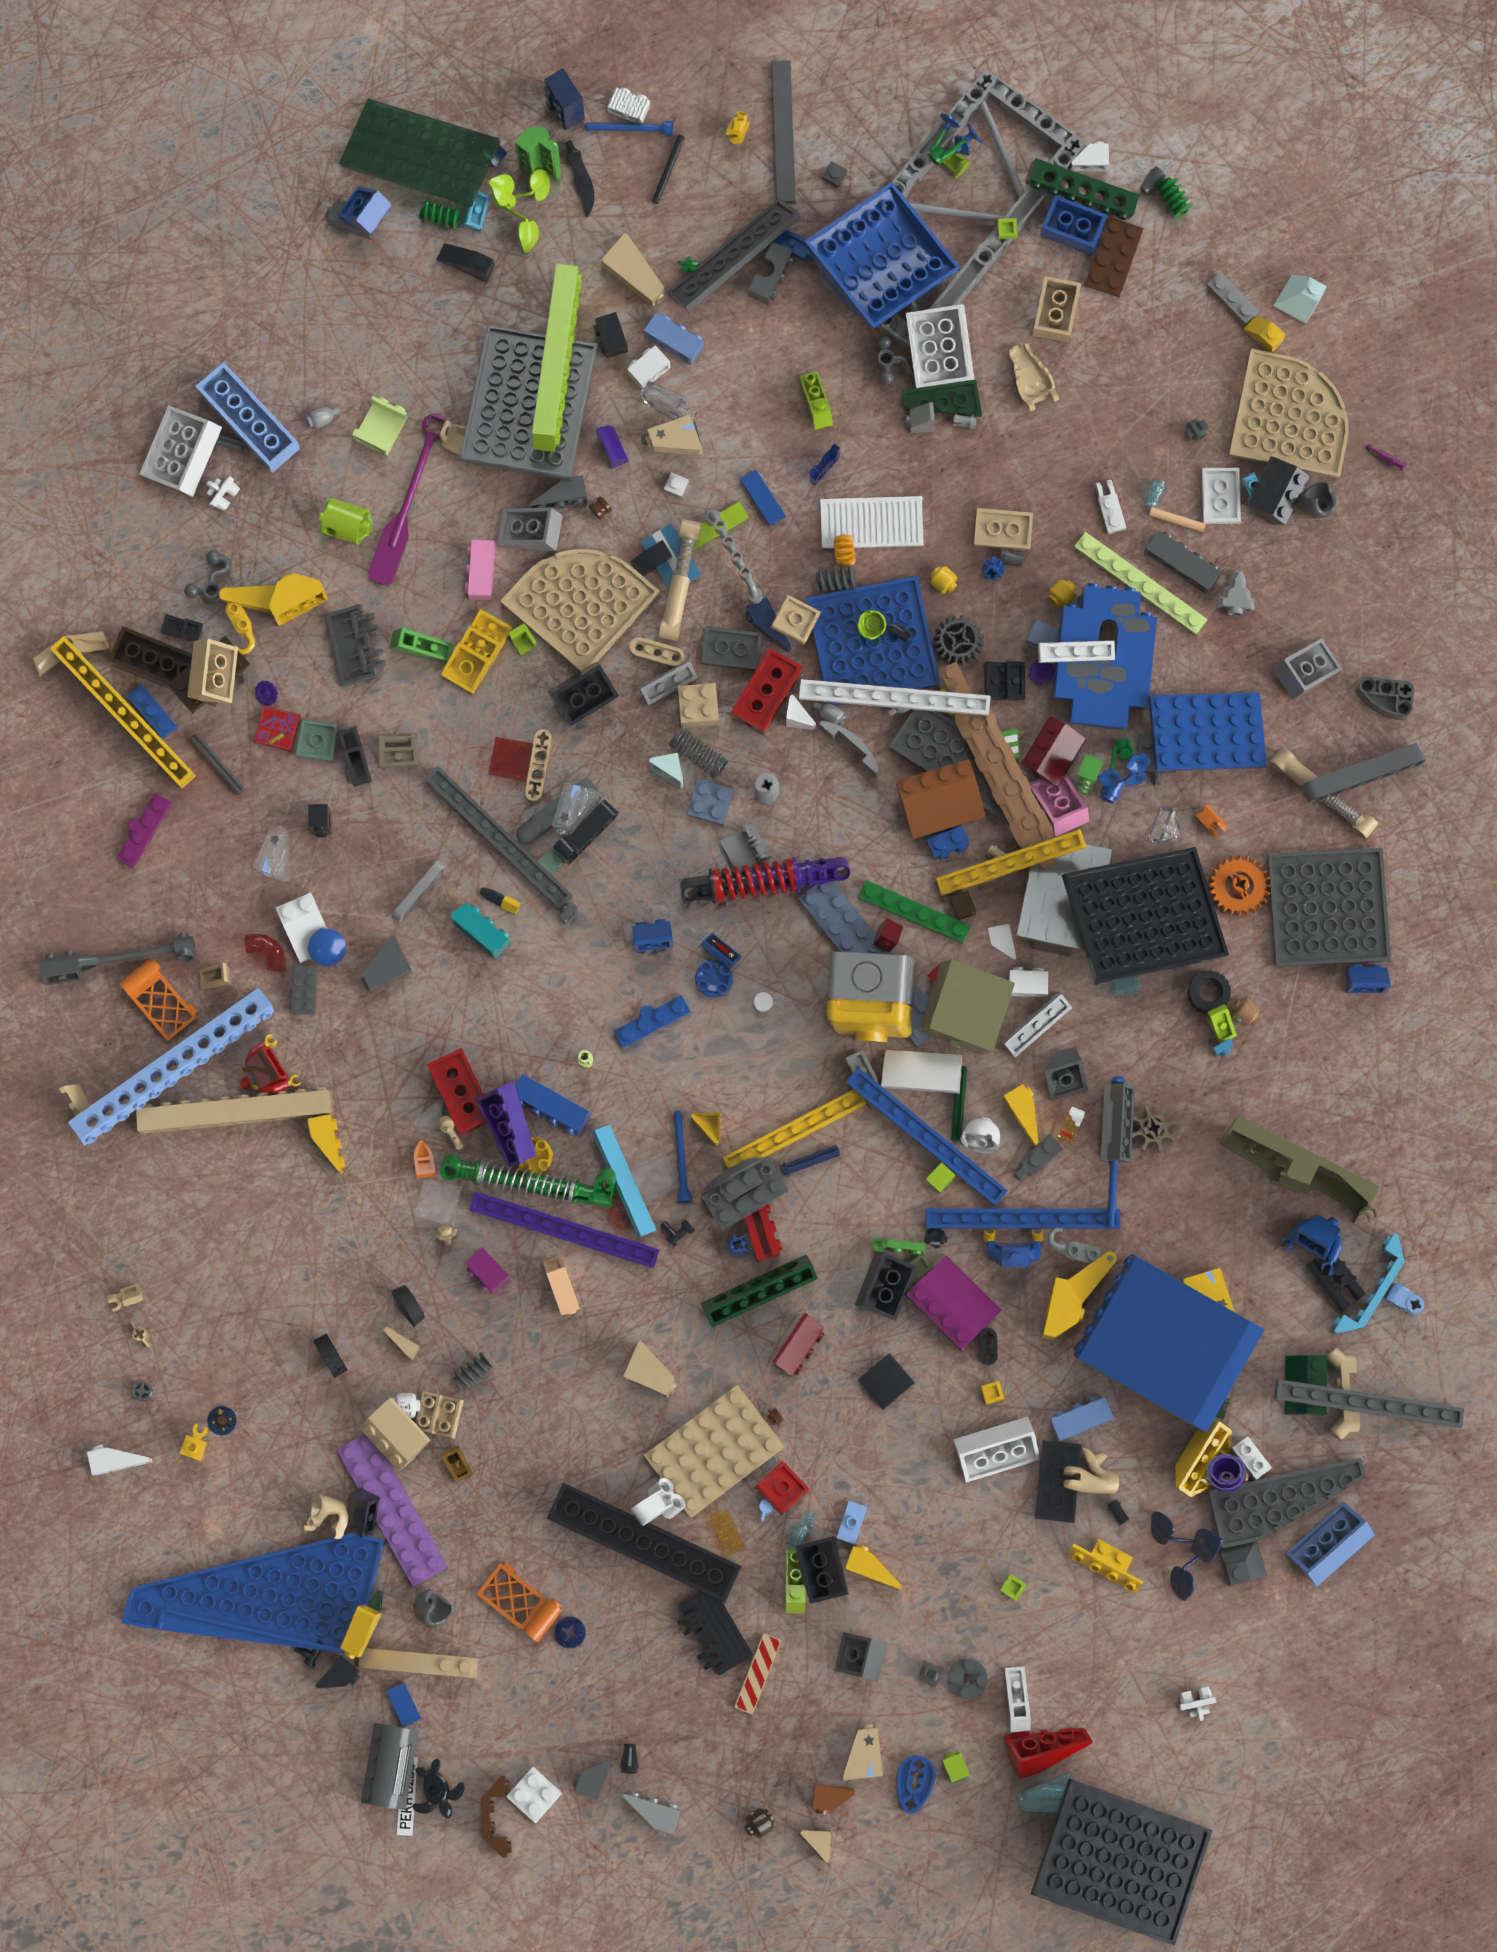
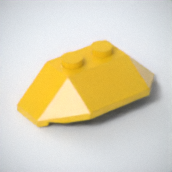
M1217 1420L1211 1423L1207 1432L1202 1429L1195 1432L1175 1465L1176 1487L1189 1497H1193L1195 1494L1211 1487L1207 1479V1466L1214 1457L1221 1454H1230L1232 1430Z

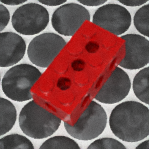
M769 648L732 709L731 717L765 735L800 677L803 666ZM774 673H779L781 677L776 679L773 678L772 675ZM764 689H769L772 692L770 694H764L762 691ZM754 705H760L762 709L754 710L752 707Z
M460 1048L428 1063L427 1066L460 1136L486 1125L487 1122L475 1098L483 1095V1092L463 1049ZM457 1071L458 1076L456 1078H448L450 1072ZM460 1088L466 1089V1093L463 1096H457L456 1092ZM467 1106H474L472 1113L467 1114L464 1112Z

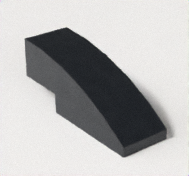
M357 726L338 730L353 786L356 787L372 782Z

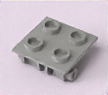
M753 823L742 826L741 830L720 840L732 865L737 866L740 872L743 865H748L750 868L753 863H759L771 856Z

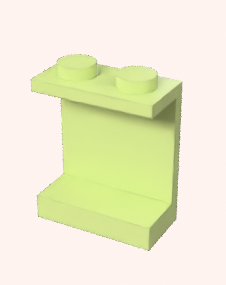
M373 396L371 399L373 404L360 428H355L352 436L355 441L388 456L408 417L403 407L399 405L393 406L385 398Z

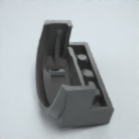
M757 1156L732 1166L714 1178L705 1187L702 1201L711 1216L714 1217L721 1231L789 1193V1190L770 1157ZM755 1169L758 1171L760 1177L762 1178V1181L760 1180V1178H759L758 1174L756 1173ZM758 1186V1188L733 1201L734 1199L738 1198L739 1196ZM719 1189H721L727 1201L724 1200Z

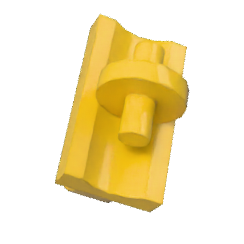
M737 111L735 117L732 118L726 131V135H728L729 141L732 144L738 145L743 142L750 126V122H746L748 113Z

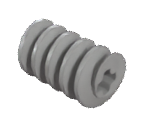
M763 773L755 781V797L762 804H771L778 798L779 782L774 775Z

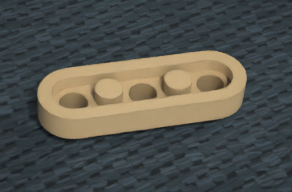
M641 637L634 638L630 642V652L635 657L670 667H676L685 661L684 652L680 648ZM642 646L643 649L641 651H637L636 647ZM660 651L661 654L659 656H655L654 652ZM678 656L679 660L673 661L672 657Z

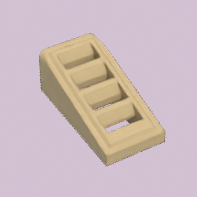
M385 1327L384 1331L387 1336L413 1361L420 1350V1346L392 1329Z

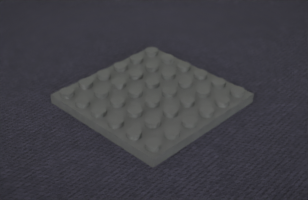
M1383 848L1268 853L1275 967L1391 961Z

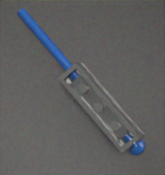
M1115 1076L1111 1080L1112 1084H1105L1103 1093V1128L1101 1132L1102 1148L1100 1153L1101 1161L1108 1162L1110 1166L1107 1228H1114L1118 1163H1130L1132 1155L1135 1086L1126 1084L1122 1076Z

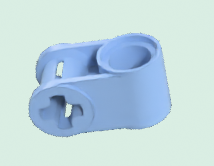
M1396 1282L1385 1298L1392 1305L1401 1308L1411 1315L1419 1314L1424 1309V1301L1421 1297ZM1414 1301H1417V1306L1419 1308L1413 1310L1412 1304H1410V1302L1413 1303Z

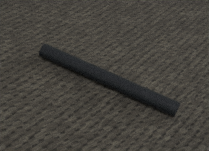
M678 135L653 196L652 202L655 204H659L685 137L682 135Z

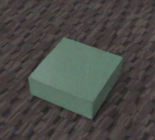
M551 848L538 860L551 875L564 863Z

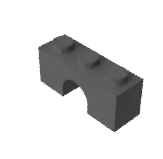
M775 242L771 243L764 257V264L770 266L774 272L768 277L756 274L748 289L749 297L769 305L771 300H775L778 294L776 289L779 284H783L786 277L785 271L792 266L794 261L792 250Z

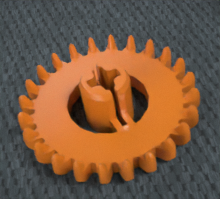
M1239 854L1237 860L1231 855L1230 862L1224 858V865L1218 862L1217 867L1219 870L1212 869L1215 876H1209V879L1213 882L1208 884V887L1213 888L1209 893L1215 895L1212 901H1218L1216 907L1223 906V912L1229 909L1231 916L1235 911L1238 917H1240L1241 912L1248 916V910L1255 913V907L1261 909L1262 905L1260 902H1267L1263 896L1270 895L1265 890L1271 887V885L1265 884L1270 880V877H1263L1267 870L1260 871L1262 864L1255 866L1256 859L1250 863L1249 856H1246L1243 861L1241 854ZM1236 873H1244L1252 880L1253 891L1251 895H1248L1246 891L1249 887L1248 879ZM1228 877L1232 880L1230 884L1231 891L1235 895H1240L1242 899H1235L1227 893L1225 884ZM1237 881L1239 884H1244L1242 888L1240 886L1236 887Z

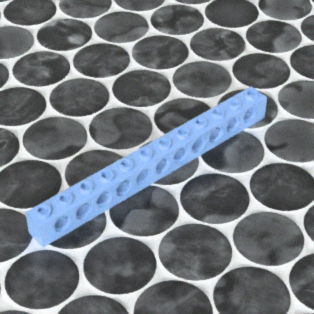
M257 988L68 1122L71 1129L84 1146L93 1143L103 1132L110 1131L116 1123L127 1119L130 1113L141 1109L151 1098L158 1097L161 1091L175 1085L178 1079L189 1075L195 1067L205 1064L209 1057L223 1051L229 1043L236 1042L243 1033L253 1030L260 1021L268 1019L274 1012L272 1004L261 990ZM250 1010H256L254 1014H248ZM240 1021L238 1025H232L233 1022ZM219 1032H225L223 1036L216 1037ZM209 1043L206 1048H200L202 1044ZM193 1054L190 1059H184L186 1055ZM171 1066H177L175 1070H169ZM155 1077H161L159 1081L153 1082ZM145 1088L142 1093H137L138 1089ZM124 1099H129L128 1103L121 1104ZM113 1110V1113L111 1115H105L107 1111ZM97 1122L94 1127H89L90 1123Z

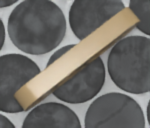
M545 729L538 730L534 736L525 790L527 800L532 803L539 802L544 791L552 743L551 734ZM542 734H545L548 740L544 741V748H536V746L540 747L541 745L538 737H542ZM538 752H543L546 756L541 762L535 760V754ZM536 770L542 772V778L539 780L532 778V773ZM533 784H541V786L537 785L536 787L539 795H535V798H532L529 792L533 791Z

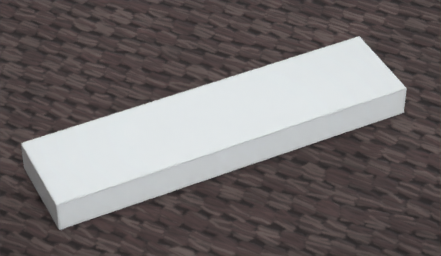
M1114 641L1038 643L1039 663L1115 660Z

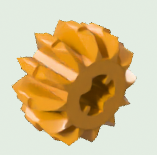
M843 534L834 538V552L838 566L844 565V567L855 563V549L851 535Z

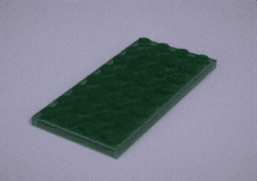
M368 98L339 164L347 169L472 207L501 141L497 137Z

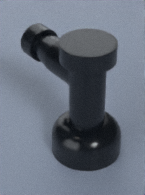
M686 1219L682 1221V1227L677 1232L669 1226L667 1221L661 1224V1227L669 1235L667 1240L674 1247L686 1233L692 1234L695 1231Z
M319 1639L317 1640L318 1644H324V1642L320 1641ZM296 1647L294 1652L306 1658L304 1663L314 1668L316 1665L315 1661L321 1650L313 1649L310 1652L307 1649Z

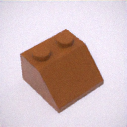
M815 1784L812 1809H816L815 1813L827 1815L828 1811H834L855 1795V1790Z

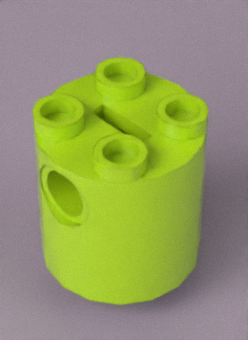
M331 497L327 498L325 512L321 511L319 516V522H321L319 533L359 545L364 537L370 535L373 522L369 509Z

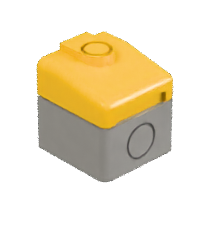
M831 951L827 1018L833 1030L839 1034L855 1035L856 1041L887 1043L888 1037H909L912 1033L913 1007L911 1006L914 1005L916 959L905 955Z

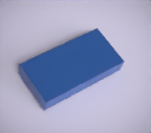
M405 1682L386 1691L403 1727L421 1719Z

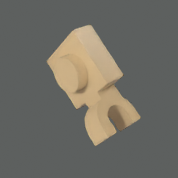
M137 1283L120 1289L119 1294L108 1295L107 1299L109 1303L116 1302L111 1304L112 1311L114 1312L119 1310L122 1304L124 1306L136 1304L142 1301L143 1297L140 1285Z

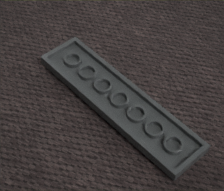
M777 198L696 267V272H690L667 291L668 296L688 312L691 311L801 217L799 212Z

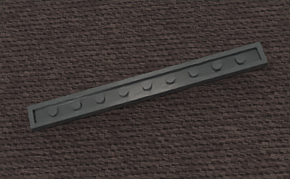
M439 766L434 768L424 778L433 789L559 910L573 898V895Z
M1280 1379L1276 1380L1275 1400L1462 1428L1464 1408Z

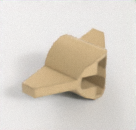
M132 1321L131 1324L134 1328L133 1338L137 1341H143L148 1348L151 1347L146 1340L148 1336L147 1331L142 1327H137L134 1321Z

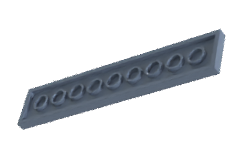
M834 882L818 883L798 898L840 952L892 955L873 945L876 934ZM915 984L914 1005L911 1006L913 1007L912 1033L909 1038L918 1047L929 1039L931 1035L919 1031L928 998Z

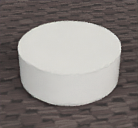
M762 992L755 996L754 1007L756 1010L767 1012L772 1008L773 999L771 995Z

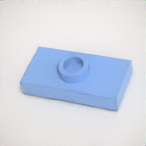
M851 1501L848 1502L837 1539L855 1545L867 1510L866 1506Z

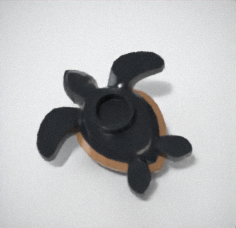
M435 1759L427 1769L424 1767L415 1769L416 1774L423 1777L421 1791L427 1801L425 1803H415L412 1807L418 1813L428 1814L436 1806H439L442 1816L449 1819L453 1813L449 1802L450 1800H459L465 1786L463 1782H460L453 1789L449 1777L440 1770V1760Z

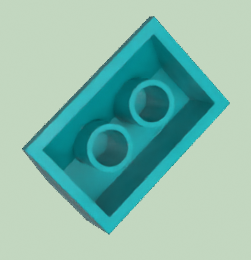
M465 903L450 915L452 923L496 960L510 944L509 935L503 929H496L494 927L495 923L489 917H482L479 914L481 911L474 904L470 906Z

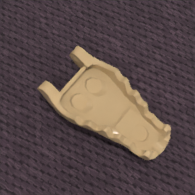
M1020 343L1017 346H1013L1009 350V354L1013 362L1017 390L1029 411L1035 410V403L1051 397L1053 402L1058 401L1059 396L1051 374L1042 365L1037 356L1033 355L1029 344Z

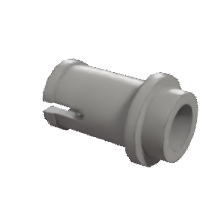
M955 414L953 426L966 427L972 430L976 428L977 418L974 415L969 417Z

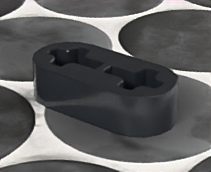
M991 1328L983 1329L979 1335L980 1361L988 1366L993 1365L998 1357L997 1334ZM986 1332H990V1335L994 1337L990 1339V1345H987L986 1339L982 1337L986 1335ZM987 1348H990V1354L994 1355L990 1362L983 1358V1355L987 1353Z

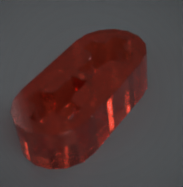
M613 1195V1199L615 1198L616 1201L620 1200L621 1202L618 1204L620 1211L616 1212L615 1207L612 1206L608 1208L609 1213L619 1230H627L631 1226V1221L620 1196ZM621 1213L623 1218H628L626 1226L618 1225L617 1222L620 1221L618 1214Z

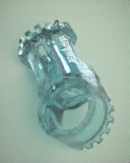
M804 1511L803 1514L805 1515H802L804 1518H801L800 1527H792L793 1533L787 1545L796 1548V1545L804 1543L806 1534H809V1531L814 1527L816 1513Z

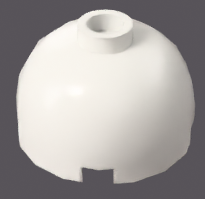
M977 1118L971 1120L965 1126L961 1135V1142L966 1147H968V1144L975 1147L973 1148L975 1152L991 1154L994 1152V1149L998 1150L1000 1131L989 1118Z

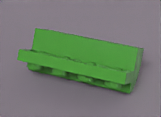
M531 127L525 130L515 141L519 170L530 177L534 170L543 169L558 180L562 174L557 143L549 139L548 130L542 127Z

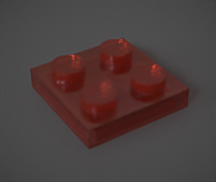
M495 737L488 774L526 781L533 743Z

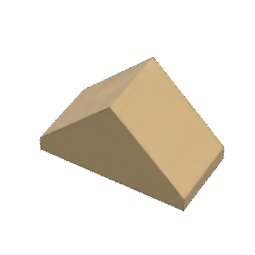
M222 962L199 970L201 989L231 986L229 967L226 963Z
M802 1830L800 1834L828 1863L830 1861L831 1831Z

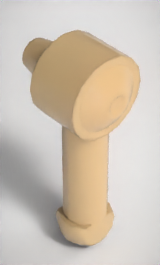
M449 1116L441 1117L438 1121L440 1129L449 1135L456 1150L462 1149L464 1145L454 1130L455 1125L452 1118Z

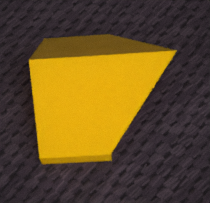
M693 1113L691 1115L693 1122L717 1147L720 1140L721 1113Z

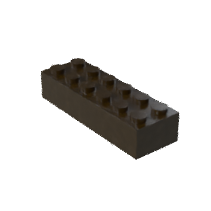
M122 626L109 655L108 662L115 668L170 689L167 684L191 665L192 653ZM206 702V704L215 707L217 702Z

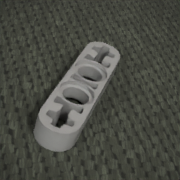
M440 859L437 860L395 909L392 917L401 922L442 875L447 865Z

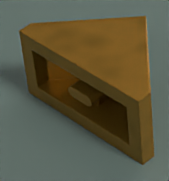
M458 1445L440 1454L456 1483L473 1474Z

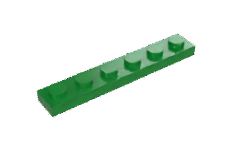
M865 880L858 896L860 900L961 944L964 943L971 925Z

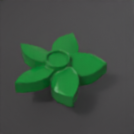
M689 256L686 257V262L677 261L682 266V272H696V267L700 264L697 260H691Z

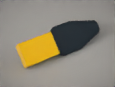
M484 887L479 892L488 901L501 906V908L515 915L517 914L521 903L507 895L504 897L503 894Z

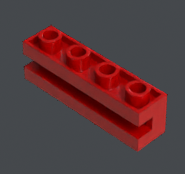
M758 1186L739 1196L738 1199L744 1196L745 1194L751 1192L752 1190L758 1188ZM769 1204L744 1218L757 1262L780 1256L779 1251L782 1250L780 1240H776L773 1233L777 1232L774 1220L770 1221L768 1216L771 1213Z

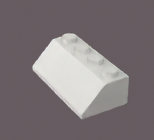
M1028 1417L953 1439L966 1483L1041 1460L1035 1433Z

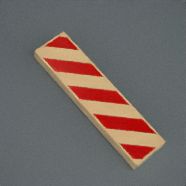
M763 1633L735 1708L753 1715L782 1640Z

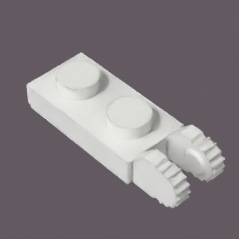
M1107 480L1106 485L1110 495H1103L1100 482L1096 483L1095 487L1107 534L1126 530V525L1112 480Z

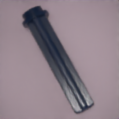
M834 1145L791 1162H783L780 1165L782 1174L789 1177L791 1173L840 1156L839 1147Z

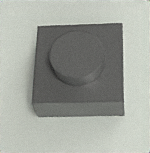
M831 161L822 179L839 187L847 174V169Z
M573 903L569 906L566 904L559 912L561 914L559 916L560 920L566 925L578 912V907Z

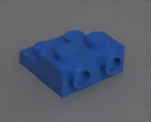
M961 825L924 836L934 860L946 859L950 856V853L955 851L957 853L963 852L970 843Z

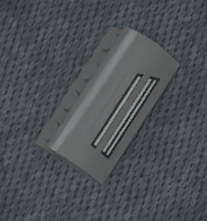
M374 1723L361 1803L406 1810L419 1730Z

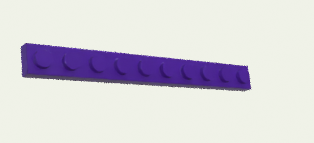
M476 1191L469 1211L653 1269L660 1251L641 1243Z

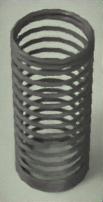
M681 727L671 739L669 746L677 749V752L687 757V760L690 759V762L694 761V765L697 764V767H700L701 770L704 769V772H707V775H710L711 778L715 779L727 765L728 759L724 758V756L720 758L721 754L717 755V751L712 755L714 749L708 753L711 748L710 746L705 750L707 744L702 747L704 741L699 744L700 739L696 741L697 736L692 739L694 733L689 736L690 731L686 733L687 728ZM682 738V740L680 741L679 745H678L677 747H675V745H676V744L679 742V740ZM688 744V746H687V748L685 749V751L682 752L683 748ZM692 746L689 753L686 754V751ZM717 762V764L715 765V767L713 768V770L709 773L710 769H711V768L714 766V764Z

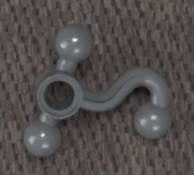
M882 335L877 339V345L881 351L876 361L877 368L882 371L879 376L880 383L885 386L892 384L894 377L890 369L893 364H901L909 376L915 377L914 369L909 361L904 357L894 356L893 352L888 350L892 343L891 339L886 335ZM881 358H888L890 362L883 363Z
M210 550L206 554V560L212 565L222 562L224 567L213 571L203 588H198L193 583L186 585L184 593L187 597L195 598L197 595H200L203 601L208 604L215 603L218 597H220V588L215 583V580L228 574L232 565L227 556L220 554L216 550ZM212 590L215 592V595H208L206 591Z

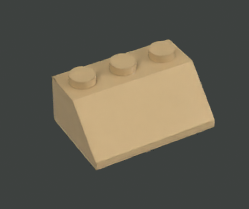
M211 639L194 641L187 697L206 702L232 703L238 647Z
M391 1397L359 1428L398 1471L412 1462L430 1442V1439Z

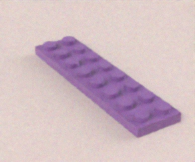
M365 1434L337 1449L358 1489L363 1488L380 1497L376 1521L412 1586L415 1587L446 1569L448 1566L391 1464L382 1452L378 1450Z

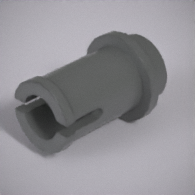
M1008 549L1001 551L1000 559H1002L1003 564L1007 562L1022 566L1023 554L1009 552Z

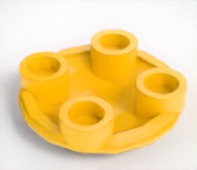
M531 1136L536 1155L518 1164L522 1172L527 1170L528 1173L532 1171L535 1174L543 1173L552 1163L553 1152L546 1140Z

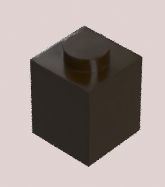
M963 889L952 893L953 896L950 897L949 901L957 920L960 921L976 915V908L968 890L963 892Z

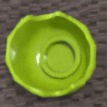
M875 610L864 612L859 617L857 623L859 633L868 639H875L885 632L887 625L885 617Z

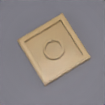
M787 595L770 628L804 645L821 612Z

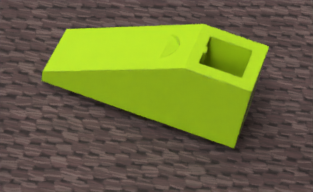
M817 371L800 375L799 379L814 429L832 426L831 409Z
M786 1550L785 1614H805L806 1586L797 1550Z

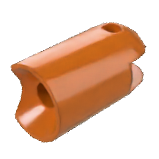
M1209 804L1205 805L1199 813L1194 815L1213 837H1220L1214 829L1218 825L1226 832L1225 823Z

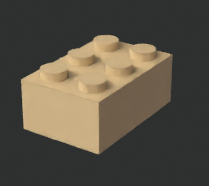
M1048 276L1044 277L1032 336L1069 343L1081 283Z

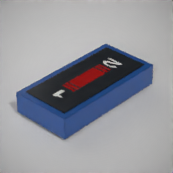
M713 932L701 943L703 948L730 969L742 957Z

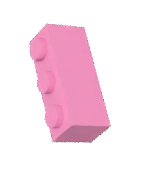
M471 540V546L468 545L467 557H470V564L466 565V575H469V582H465V593H468L469 599L492 600L495 542L490 540Z

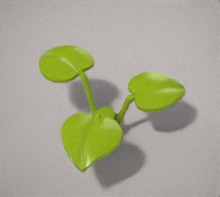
M536 169L531 173L529 177L531 191L512 194L515 185L512 177L509 175H497L487 181L494 196L493 202L495 207L505 208V212H510L523 219L518 225V238L524 254L528 253L537 243L539 237L538 226L535 221H528L525 216L513 211L511 208L516 204V197L533 194L536 201H542L547 197L550 190V179L547 171L543 169Z

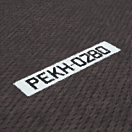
M414 1757L406 1810L398 1809L397 1835L412 1836L414 1809L412 1805L415 1804L417 1778L415 1769L417 1768L418 1757Z

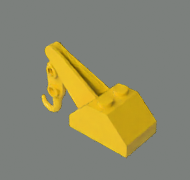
M296 573L283 575L276 585L225 587L219 592L221 600L227 603L226 613L235 630L246 638L248 646L245 649L238 648L241 654L251 652L255 645L252 624L243 607L272 614L278 626L329 600L320 580Z

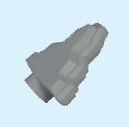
M1242 570L1234 571L1230 577L1229 586L1224 588L1222 596L1218 597L1216 607L1227 610V615L1242 616L1245 611H1254V600L1251 599L1250 591L1246 588V579Z

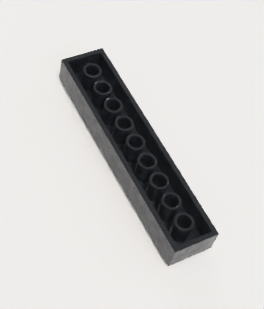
M566 1483L562 1484L546 1518L726 1603L742 1569V1566L649 1522L642 1526L634 1515Z

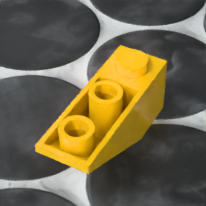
M331 1114L309 1118L308 1124L311 1138L339 1173H343L342 1168L345 1167L344 1157L339 1154V1149L342 1146L340 1137L336 1138L335 1130H338L336 1118L333 1119Z

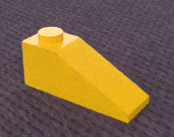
M1022 1084L1004 1095L1003 1100L1035 1147L1038 1144L1034 1100L1032 1098L1034 1094L1029 1086L1025 1087Z
M859 1544L857 1547L853 1546L845 1567L846 1570L901 1590L902 1585L872 1553L868 1552L869 1548Z

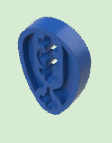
M922 1756L906 1758L898 1769V1797L903 1810L909 1814L917 1812L924 1805L935 1782L936 1773L934 1766L928 1759ZM921 1759L924 1768L919 1770L922 1778L917 1779L920 1788L917 1787L913 1791L912 1787L909 1786V1782L914 1781L911 1772L916 1771L913 1763ZM913 1794V1803L916 1804V1808L912 1807L911 1810H908L905 1802H909Z

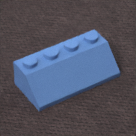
M1343 1502L1286 1552V1555L1317 1587L1374 1537L1375 1534L1368 1523Z

